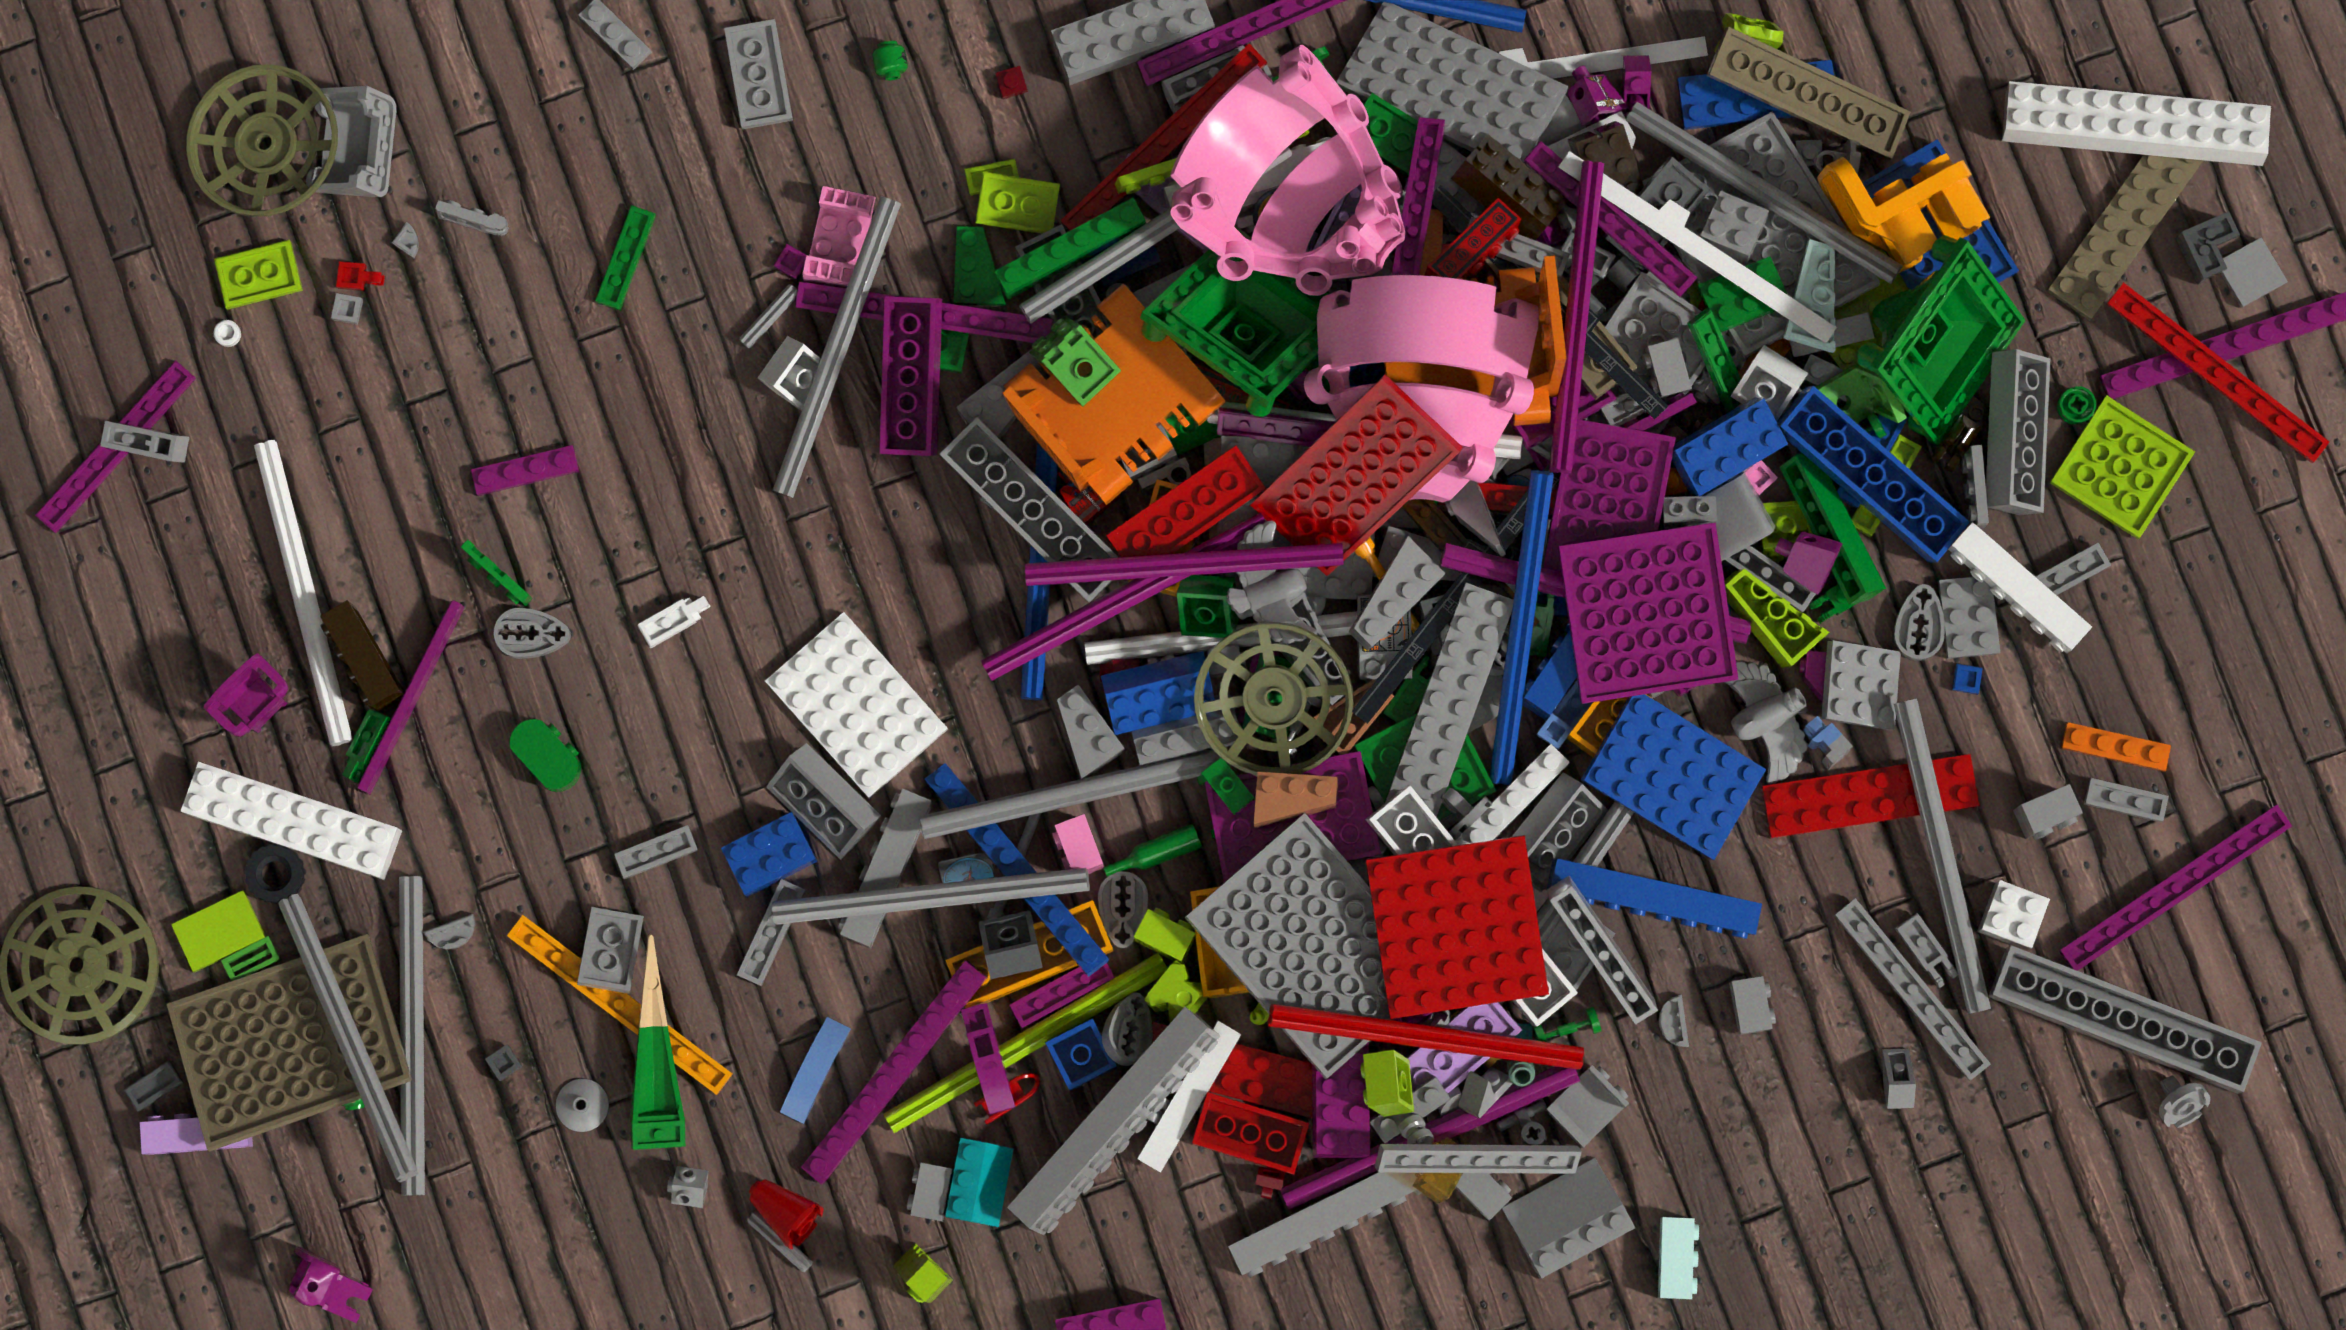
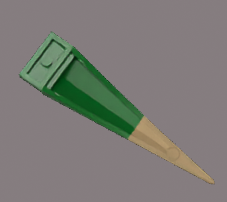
M651 934L648 935L630 1111L631 1148L633 1150L686 1147L685 1117L669 1037L654 938Z

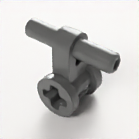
M1540 1100L1526 1108L1522 1107L1513 1111L1514 1114L1496 1123L1497 1128L1502 1132L1519 1123L1522 1128L1523 1145H1546L1544 1127L1540 1123L1532 1122L1530 1117L1547 1109L1544 1100ZM1534 1135V1137L1538 1139L1534 1140L1532 1137L1530 1138V1136Z

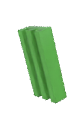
M267 936L224 958L221 962L230 980L234 981L260 972L282 959L278 955L271 937ZM267 944L268 949L231 968L230 963ZM272 954V956H273L272 958H270V959H268V960H266V961H264V962H262V963H260V964H258V965L252 967L251 969H249V970H247V971H245V972H243V973H241V974L235 976V974H234L235 972H237V971H239V970H241V969H243V968L249 966L250 964H252V963H254V962H256V961H258V960H260V959H262V958H264V957H266V956Z

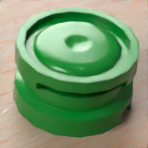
M2082 386L2067 389L2057 401L2059 416L2069 424H2081L2087 421L2096 410L2094 394Z

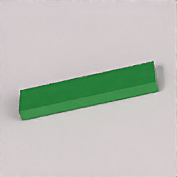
M631 205L595 299L596 303L621 311L656 218L655 213Z
M1704 309L1687 324L1724 409L1732 411L1741 404L1731 397L1741 378L1712 310Z

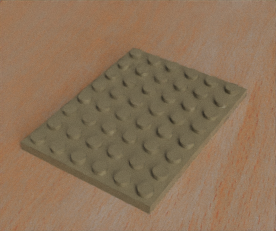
M366 934L323 949L383 1090L412 1081L370 936ZM301 957L167 1004L202 1134L209 1152L361 1099Z

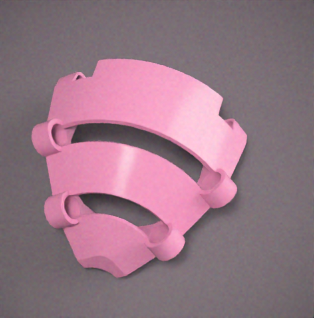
M1300 45L1281 56L1279 78L1274 82L1256 65L1233 84L1209 109L1192 131L1180 151L1170 174L1182 187L1173 193L1171 217L1181 229L1218 254L1217 270L1222 277L1228 280H1244L1255 270L1296 278V285L1299 290L1308 295L1318 296L1330 290L1332 279L1373 275L1382 270L1389 253L1405 240V229L1397 199L1402 197L1403 194L1402 185L1396 173L1390 167L1383 164L1366 128L1369 123V117L1363 103L1354 94L1346 95L1317 57L1304 45ZM1326 118L1338 134L1315 149L1284 179L1264 207L1254 228L1251 241L1246 239L1234 226L1250 191L1270 164L1294 140L1316 123ZM1361 185V196L1356 206L1355 214L1328 241L1317 249L1306 252L1314 231L1325 215L1345 195ZM1239 257L1242 258L1243 261H1232L1228 258ZM1308 272H1318V273H1321L1322 275H1320V276H1311V275H1308L1307 273H1308Z
M1388 275L1352 280L1351 293L1339 290L1324 296L1320 300L1317 312L1319 367L1312 369L1306 375L1304 380L1305 392L1309 399L1316 404L1323 405L1328 403L1337 421L1374 385L1368 384L1350 388V366L1380 362H1416L1459 367L1495 376L1490 396L1439 385L1395 383L1463 447L1459 454L1409 500L1449 501L1470 480L1477 483H1483L1488 480L1493 472L1496 461L1493 449L1513 414L1520 415L1524 413L1532 402L1534 386L1532 381L1527 379L1538 330L1539 311L1537 305L1513 298L1494 307L1496 286L1455 278ZM1322 376H1325L1329 381V393L1322 385Z

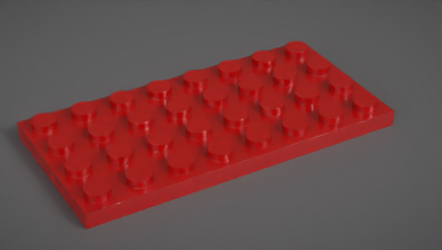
M1384 374L1279 475L1250 506L1258 513L1261 512L1265 520L1274 521L1276 523V530L1294 546L1342 543L1344 561L1459 454L1463 447ZM1323 566L1317 568L1326 576H1328L1338 566Z

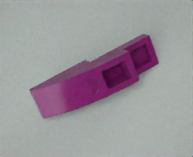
M983 1003L962 1009L967 1038L989 1114L1016 1108L988 1004Z

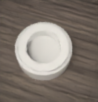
M223 320L215 326L214 338L220 345L232 347L239 342L241 330L235 322Z

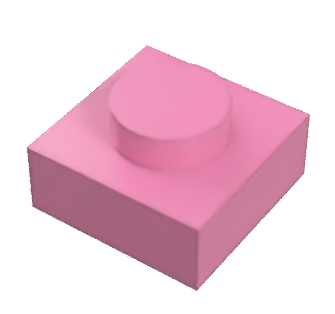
M1762 460L1745 472L1758 496L1778 479Z

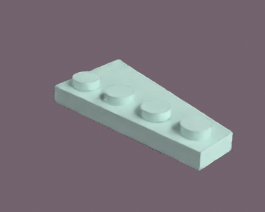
M1809 239L1793 299L1835 326V249L1825 243ZM1789 319L1787 320L1784 339L1834 353L1836 350L1834 333L1825 344Z

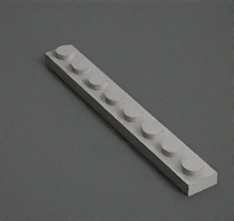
M1856 898L1834 915L1968 1081H1971L1991 1065Z
M1380 1144L1375 1168L1377 1172L1575 1174L1582 1151L1579 1146Z

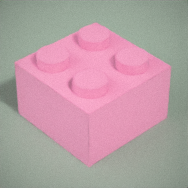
M1085 814L1055 825L1056 832L1052 833L1058 851L1063 849L1066 855L1061 858L1065 870L1086 868L1088 869V874L1104 869Z

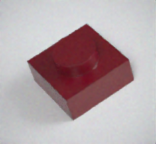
M1020 66L995 73L1003 99L1028 92Z

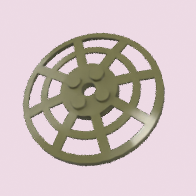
M272 64L241 68L215 83L196 106L187 132L186 151L189 167L201 190L211 200L226 210L252 217L284 213L310 198L329 174L338 146L336 116L323 91L300 72L285 66ZM267 75V91L252 93L237 101L227 90L234 84L247 78ZM277 76L296 80L308 87L313 93L302 104L293 96L277 91ZM220 96L229 109L221 118L215 136L199 134L207 111ZM266 100V112L250 116L244 109L245 106L253 102ZM277 100L289 103L297 111L288 120L276 114ZM319 101L323 104L330 121L331 140H318L317 126L310 112ZM236 115L242 122V125L239 127L235 137H224L228 124ZM304 118L309 127L311 141H297L294 128ZM267 137L271 138V146L268 149L262 150L260 148L261 141ZM198 144L213 146L215 162L221 173L220 176L209 183L205 179L200 167ZM222 147L235 148L239 162L229 170L223 158ZM296 151H309L305 164L297 173L290 165V162L293 160ZM317 151H330L323 171L309 188L302 179L312 167ZM246 169H249L258 174L256 188L242 184L236 177ZM282 170L289 179L284 184L267 188L268 178L271 174ZM229 183L243 193L254 195L251 209L231 204L220 197L215 191ZM293 186L301 194L297 199L286 205L270 210H261L265 196L280 194Z
M1261 622L1232 632L1210 651L1201 666L1196 680L1194 693L1195 713L1206 741L1220 757L1237 769L1257 776V772L1302 774L1327 760L1344 739L1352 718L1353 688L1343 661L1321 637L1293 624ZM1269 629L1293 631L1306 636L1312 641L1304 651L1287 644L1271 643ZM1258 631L1261 645L1245 650L1234 660L1221 653L1224 647L1236 638L1249 632ZM1320 647L1335 662L1344 684L1328 685L1323 670L1312 658ZM1273 651L1286 652L1298 658L1290 668L1276 665ZM1262 653L1265 667L1252 673L1241 665L1249 657ZM1214 661L1227 669L1220 686V699L1204 702L1205 679ZM1306 664L1316 674L1320 682L1319 686L1305 687L1299 673ZM1233 674L1247 682L1243 695L1228 697L1229 683ZM1278 691L1282 695V701L1279 703L1270 702L1268 693ZM1345 695L1344 717L1338 732L1334 736L1323 726L1329 712L1330 696ZM1322 696V707L1316 720L1305 712L1304 709L1307 697ZM1244 706L1251 718L1244 729L1236 722L1230 708ZM1222 710L1228 726L1238 736L1230 749H1227L1214 734L1207 720L1206 713ZM1297 720L1309 728L1300 737L1288 741L1286 727L1292 725ZM1259 726L1275 729L1277 742L1263 741L1252 735ZM1315 735H1318L1328 744L1323 751L1313 758L1291 766L1290 749L1305 744ZM1246 743L1262 750L1278 751L1280 767L1256 765L1238 757V754Z
M93 887L59 889L31 903L10 927L0 955L1 986L14 1014L26 1027L36 1034L51 1041L69 1045H86L101 1042L127 1029L139 1018L149 1004L155 991L159 972L157 944L152 930L144 917L133 905L123 898L106 890ZM72 894L96 896L90 911L73 909L58 913L53 899ZM106 900L115 903L125 910L139 928L124 935L122 930L113 921L101 915ZM43 905L48 919L43 921L33 931L27 943L13 939L24 919L35 909ZM74 917L87 918L81 933L67 934L61 921ZM97 922L107 927L116 939L102 945L100 941L92 937ZM52 926L57 940L51 944L49 949L34 946L40 935L48 927ZM142 938L146 942L149 957L146 981L131 977L132 954L129 944ZM120 948L124 960L122 974L109 970L108 954ZM9 949L23 953L21 972L24 986L12 993L7 977ZM30 956L44 960L45 974L33 981L29 971ZM76 957H80L83 961V968L79 972H73L70 968V962ZM105 980L117 983L118 986L113 994L101 1004L95 991L100 988ZM50 984L55 990L60 992L56 1007L45 1002L37 993V990ZM127 987L142 991L140 999L133 1009L120 1022L113 1025L106 1011L119 1001ZM30 995L32 1000L41 1009L53 1015L49 1031L31 1021L19 1008L17 1002ZM70 996H85L91 1007L90 1010L81 1012L66 1011ZM96 1016L103 1031L85 1036L60 1035L64 1019L84 1020Z

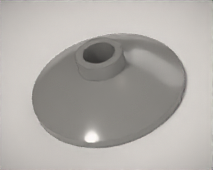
M576 1079L567 1083L560 1090L556 1099L558 1118L567 1128L577 1132H587L597 1128L603 1123L609 1110V1100L605 1090L598 1083L589 1079ZM579 1100H584L586 1103V1107L583 1110H579L576 1106Z

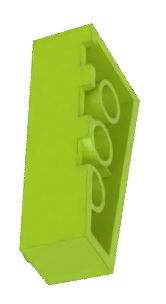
M1746 569L1734 571L1724 580L1727 602L1741 619L1751 621L1752 633L1781 668L1794 665L1830 633L1825 628L1814 623L1805 613H1801L1790 605L1791 603L1785 598L1774 593L1770 587Z
M916 1243L893 1265L904 1282L910 1287L907 1292L919 1303H931L953 1281Z

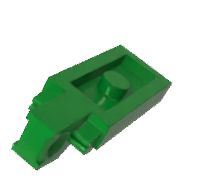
M368 709L346 753V756H348L347 766L342 776L353 782H360L392 718Z

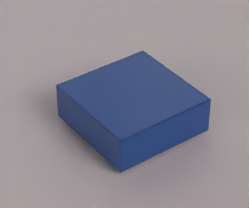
M1956 664L1952 691L1978 695L1983 668Z

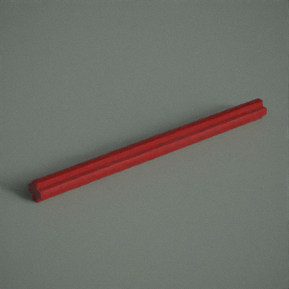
M1271 1004L1269 1009L1268 1026L1571 1069H1581L1583 1065L1584 1048L1578 1046Z

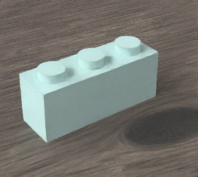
M1660 1218L1658 1298L1692 1299V1294H1697V1278H1693V1267H1698V1251H1694V1240L1699 1239V1224H1694L1695 1218Z

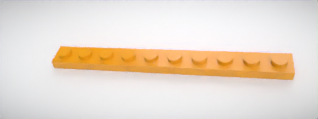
M522 915L507 936L638 1035L641 1004L627 993L577 985L582 959ZM668 1025L674 1063L714 1094L718 1095L733 1073Z

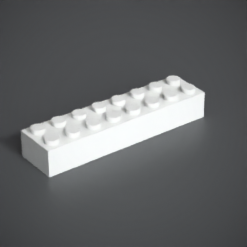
M201 762L197 764L181 808V812L186 815L276 845H282L291 850L382 880L386 878L402 830L397 827Z

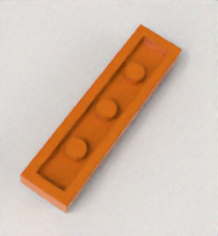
M2069 722L2065 725L2061 749L2162 772L2166 771L2171 745Z

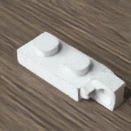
M704 596L694 602L690 598L681 599L639 623L637 626L649 647L653 648L697 623L696 621L701 619L699 613L710 608V604Z

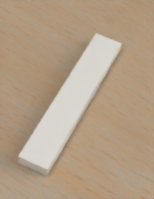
M1219 1021L1213 1029L1220 1035L1217 1039L1218 1044L1210 1053H1205L1199 1060L1200 1064L1192 1073H1187L1182 1085L1177 1090L1138 1157V1160L1160 1173L1241 1036L1240 1033Z

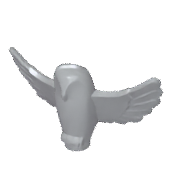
M1268 521L1264 524L1256 525L1252 530L1246 531L1243 541H1240L1237 545V550L1273 548L1276 523ZM1292 568L1282 571L1236 572L1239 575V581L1242 583L1243 589L1230 588L1227 592V603L1231 605V609L1235 611L1240 619L1253 616L1257 623L1282 622L1293 624L1317 635L1318 630L1304 623L1296 615L1290 601L1299 597L1307 589L1305 578L1300 570ZM1269 629L1270 638L1275 642L1293 643L1294 641H1304L1307 639L1306 636L1293 631Z
M1738 661L1736 665L1739 680L1724 683L1728 684L1741 696L1746 708L1735 715L1731 724L1740 740H1752L1762 737L1767 748L1769 763L1766 783L1768 785L1776 784L1778 781L1788 778L1789 774L1796 772L1797 765L1803 760V753L1808 748L1804 740L1805 734L1799 729V723L1795 719L1796 714H1804L1808 711L1806 699L1796 687L1783 693L1780 690V685L1776 683V676L1770 673L1767 665H1758L1754 662L1747 664L1743 661Z

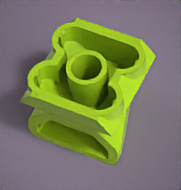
M1726 13L1721 21L1724 30L1727 27L1733 28L1775 49H1778L1783 43L1784 31L1775 23L1763 19L1747 18L1733 13ZM1719 40L1718 44H1717L1716 47H1715V50H1714L1715 53H1716V50H1717L1718 45H1719V43H1720V40Z
M1176 960L1148 992L1144 1001L1147 1002V1005L1155 1013L1169 1010V1020L1171 1023L1184 1007L1196 1013L1208 997H1203L1201 983L1190 982L1189 971L1186 966Z

